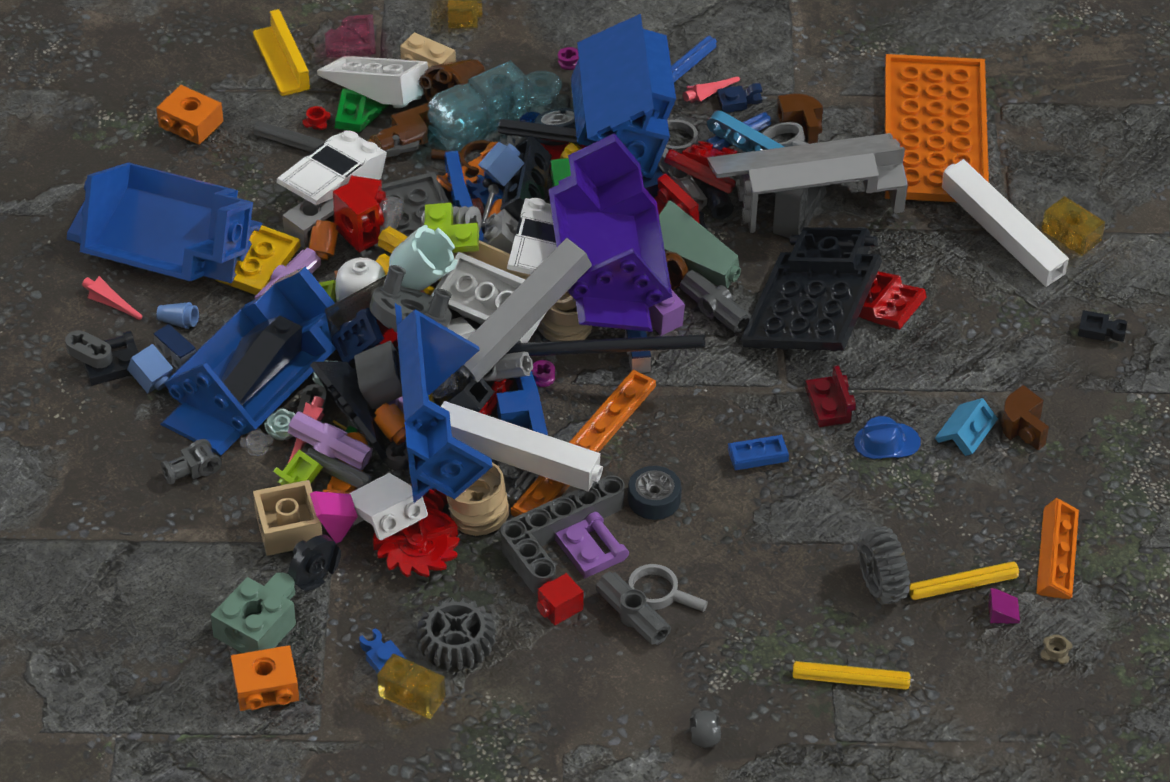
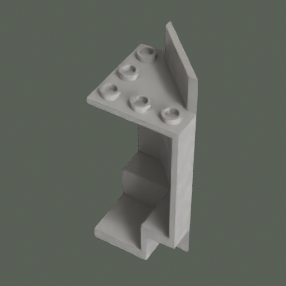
M891 133L707 157L708 165L717 178L734 176L735 180L739 179L740 186H737L738 198L744 204L742 218L744 224L748 223L750 233L755 232L758 194L863 180L866 193L888 191L893 214L904 212L908 188L903 166L905 148L900 147V143L893 139Z

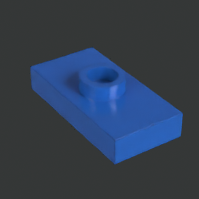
M782 435L728 443V453L734 470L789 462V453Z

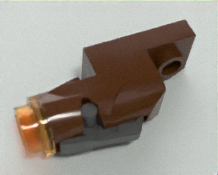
M435 100L391 115L392 127L384 129L378 134L371 135L366 141L373 142L380 149L386 151V159L405 152L418 150L420 145L428 143V129L442 125L441 105Z

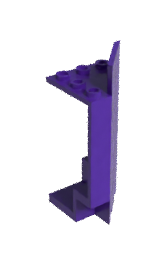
M614 133L568 155L571 175L558 181L559 185L548 189L556 247L568 238L586 252L592 264L568 290V293L576 301L579 325L653 332L649 307L673 297L657 202L643 185L640 163Z

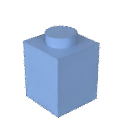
M498 142L478 166L495 182L505 186L524 165V162L518 157L521 153L509 143L506 146Z
M151 344L131 358L127 370L148 394L154 389L159 391L165 387L164 382L171 376L173 367L159 350Z

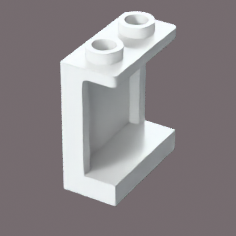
M391 473L349 493L352 496L358 515L353 525L363 520L372 524L376 537L379 540H383L428 516L423 497L414 503L412 486Z

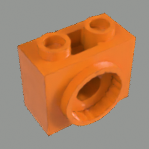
M180 85L156 107L159 127L198 145L224 122L221 102L183 85Z
M290 645L231 655L240 711L256 710L261 707L278 704L285 705L290 702L299 701L298 682Z

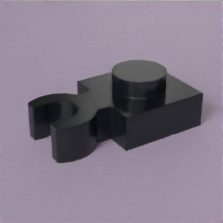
M1083 310L1078 336L1105 341V336H1110L1115 341H1124L1127 321L1122 319L1110 321L1108 314Z

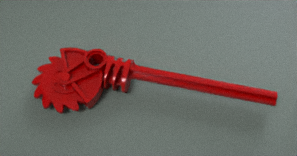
M504 379L500 382L495 381L491 387L494 394L479 413L490 416L497 407V393L508 392L513 386L514 381L510 379ZM430 489L422 496L428 512L427 517L383 540H379L374 532V550H378V558L387 557L388 570H393L398 566L401 573L406 577L411 575V571L421 576L429 577V570H446L447 566L444 562L451 561L457 557V552L453 551V549L460 542V539L457 537L458 525L451 517L441 512L448 501L446 495L436 489L434 491Z

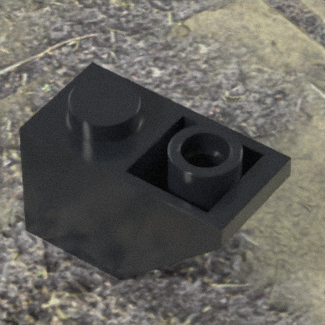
M470 376L467 379L462 377L457 379L438 405L441 407L443 402L446 401L479 412L494 394V391L483 378L476 382Z

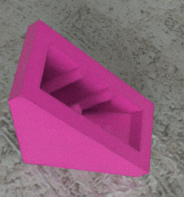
M318 491L310 493L316 516L336 544L341 542L358 517L351 494Z

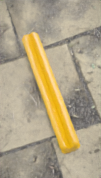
M1012 561L914 582L909 585V595L912 600H918L1015 579L1019 577V568L1017 563Z
M801 661L794 662L792 673L795 679L905 690L909 689L911 679L910 673L904 671Z

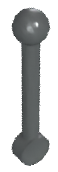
M496 184L488 187L490 194L482 216V230H485V222L489 215L494 195L499 192V187Z

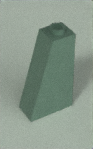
M668 201L659 215L665 252L672 251L679 254L686 262L688 272L691 270L698 272L712 284L717 286L723 285L728 289L732 282L737 281L741 273L738 255L674 202Z

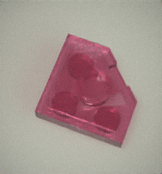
M373 14L348 16L342 20V25L337 29L327 31L325 33L326 57L376 54Z

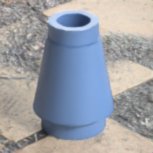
M190 302L159 305L156 315L158 321L189 329L196 326L199 319V310L196 305H192Z

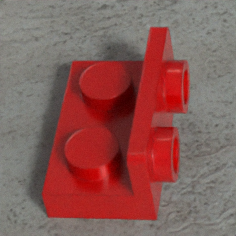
M666 173L659 177L658 196L654 198L657 202L658 214L660 215L668 201H671L700 224L698 203Z

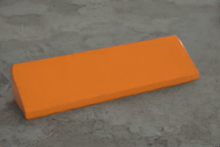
M1058 498L1051 501L1043 510L1036 593L1041 596L1070 600L1073 595L1079 510Z

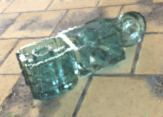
M510 60L468 79V83L465 85L459 84L436 94L427 105L430 108L428 119L434 126L430 125L428 129L449 151L457 150L461 152L466 144L476 140H484L489 132L498 129L500 119L517 120L528 115L533 104L538 106L550 104L562 89V81L559 76L548 71H535L525 75Z

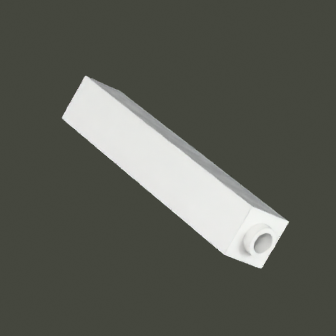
M963 159L956 164L949 165L945 169L942 188L1045 287L1066 274L1069 258L970 164Z
M446 401L441 405L442 408L450 412L452 437L494 460L585 491L590 490L593 482L600 480L603 466H600V453Z

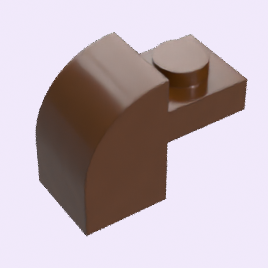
M805 94L779 95L777 101L779 123L794 122L800 124L803 128L806 142L809 144L818 143V134L822 133L823 106L817 99Z
M1024 385L1007 397L1001 426L1003 433L1009 440L1018 435L1024 442L1040 450L1046 445L1049 426L1040 420L1044 400Z

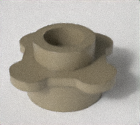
M1052 635L1044 638L1043 644L1045 647L1040 653L1041 658L1045 661L1051 660L1060 664H1067L1070 659L1068 652L1072 650V643L1061 635Z

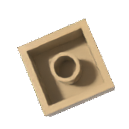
M309 480L253 491L255 514L267 556L293 551L298 542L302 540L307 542L315 536L322 535V525L316 516L310 496L312 488Z

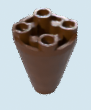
M476 59L435 64L427 69L424 75L419 78V83L424 90V96L428 102L437 100L441 105L442 112L452 113L464 104L483 78L485 69L483 64Z

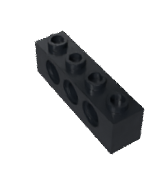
M532 135L515 146L521 153L518 157L524 162V165L505 185L500 208L501 211L505 209L518 222L525 198L545 200L544 196L552 154Z

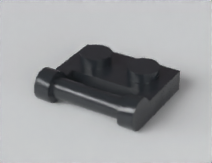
M131 331L123 332V335L103 340L111 346V349L126 346V349L112 352L113 360L107 367L95 368L83 362L91 386L131 376L127 368L131 358L139 353Z

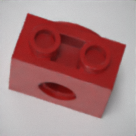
M355 180L334 190V220L337 224L336 230L359 253L379 242L380 227L384 225V216L379 203Z

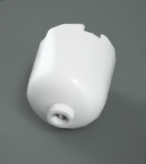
M362 257L354 258L345 262L338 270L336 277V305L339 307L337 311L342 315L345 322L356 318V313L360 310L369 308L374 290L384 286L386 275L383 267L376 261Z

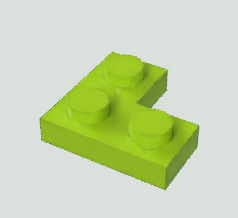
M452 203L425 205V225L434 231L437 228L441 229L450 238L455 246L452 253L479 251L478 223L453 225Z

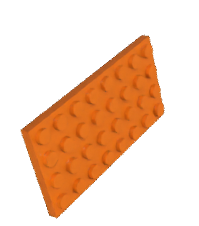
M886 54L885 134L891 133L893 139L900 143V147L905 148L903 166L908 183L906 200L956 202L942 188L943 173L949 165L956 164L963 159L989 182L985 59ZM885 191V199H890L888 191Z

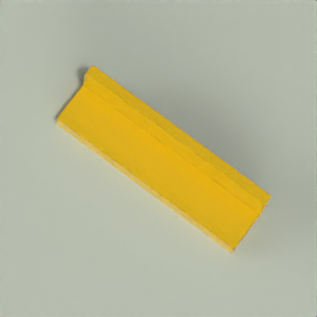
M280 10L270 11L271 26L254 30L253 36L281 96L310 90L309 70Z

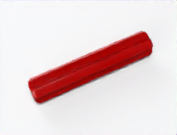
M670 149L665 156L664 162L727 194H731L735 188L736 181L730 177L717 178L710 167L673 149Z

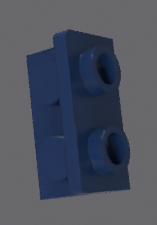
M369 308L357 312L356 318L342 324L340 330L332 336L342 362H348L349 365L355 363V355L374 348L384 340L377 323L378 319L371 313Z

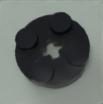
M327 535L315 536L307 542L304 540L298 542L293 549L294 556L287 574L293 578L295 585L304 591L320 587L325 583L322 578L328 572L333 574L337 569L341 559L340 547Z

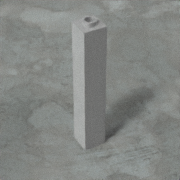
M566 238L467 339L479 346L480 351L457 371L466 379L470 376L476 382H479L592 266L586 252Z

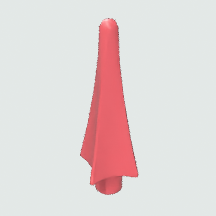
M736 76L722 81L686 86L688 91L683 92V99L686 102L691 100V103L695 101L701 102L716 93L717 89H722L739 82L740 78Z
M100 276L96 281L87 277L82 282V286L89 290L88 299L113 307L138 320L142 319L143 316L124 301Z
M314 396L311 404L305 402L303 413L321 421L325 415L322 412L325 400ZM298 438L296 439L288 463L299 449L302 451L306 442Z

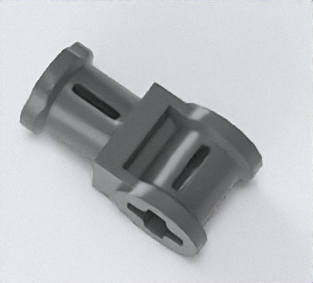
M200 439L193 442L189 447L180 450L181 457L169 462L162 461L161 468L167 482L174 484L175 480L190 475L192 479L213 475L222 466V461L219 456L214 455L210 442L206 439Z

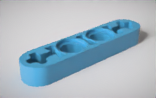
M715 111L707 121V127L713 134L745 152L764 150L760 146L766 150L785 147L725 112Z

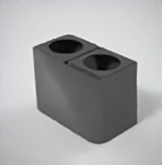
M391 341L354 356L359 388L372 411L385 403L402 397L399 354Z

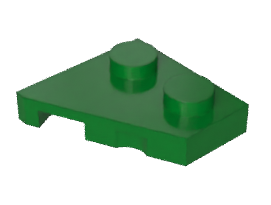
M342 88L334 128L360 133L386 110L389 104H382L355 91Z

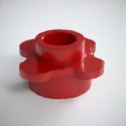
M313 106L306 111V119L303 120V126L323 130L327 128L326 122L331 118V114L323 107Z

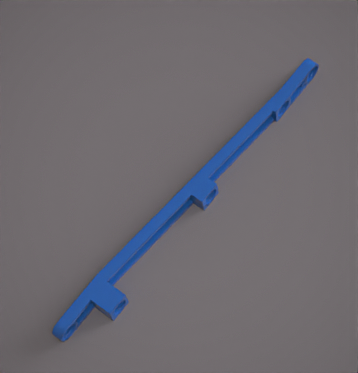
M458 151L444 152L448 182L452 185L450 193L453 207L473 206L464 181ZM480 229L479 241L483 242V232L482 229ZM532 371L530 376L514 378L518 391L497 393L498 419L548 436L538 388Z

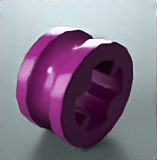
M573 47L561 49L558 52L559 66L565 70H574L579 59L578 50Z
M539 360L533 363V370L531 371L536 385L547 387L553 384L555 381L554 364L547 360Z

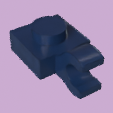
M760 83L751 84L745 90H743L742 85L717 89V97L722 112L746 110L747 104L762 103L763 100L760 93L763 90Z

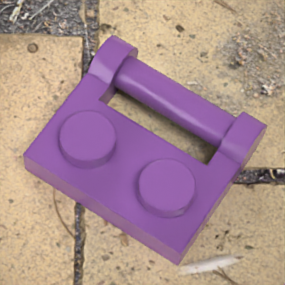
M593 512L585 520L555 533V541L584 579L624 561L629 555L627 548L623 544H619L604 525V519L598 512ZM595 530L611 552L604 554L589 532Z

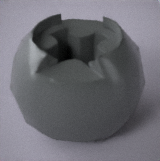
M700 710L691 715V742L700 748H710L718 744L721 740L720 716L711 710Z

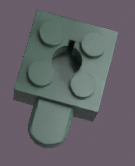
M276 573L263 586L246 577L211 614L213 637L241 653L275 648L296 625L294 602L290 601L296 593L293 578L286 573Z

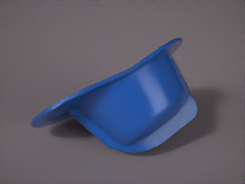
M877 416L871 418L858 431L854 438V446L857 452L870 459L907 457L918 451L921 446V439L913 428L905 424L896 423L889 417Z

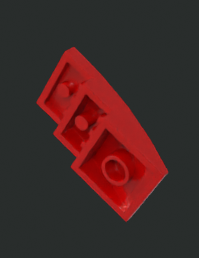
M878 271L859 317L900 330L927 298L924 288L902 284L899 275Z

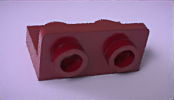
M839 365L833 366V373L830 377L806 380L805 389L818 427L851 423L852 411L856 410L855 398L853 394L849 395L848 378L846 375H842Z

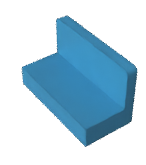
M983 398L966 402L957 407L935 439L938 443L953 439L965 456L971 455L998 418Z

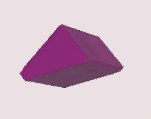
M990 588L988 599L990 623L1019 624L1018 598L998 589Z

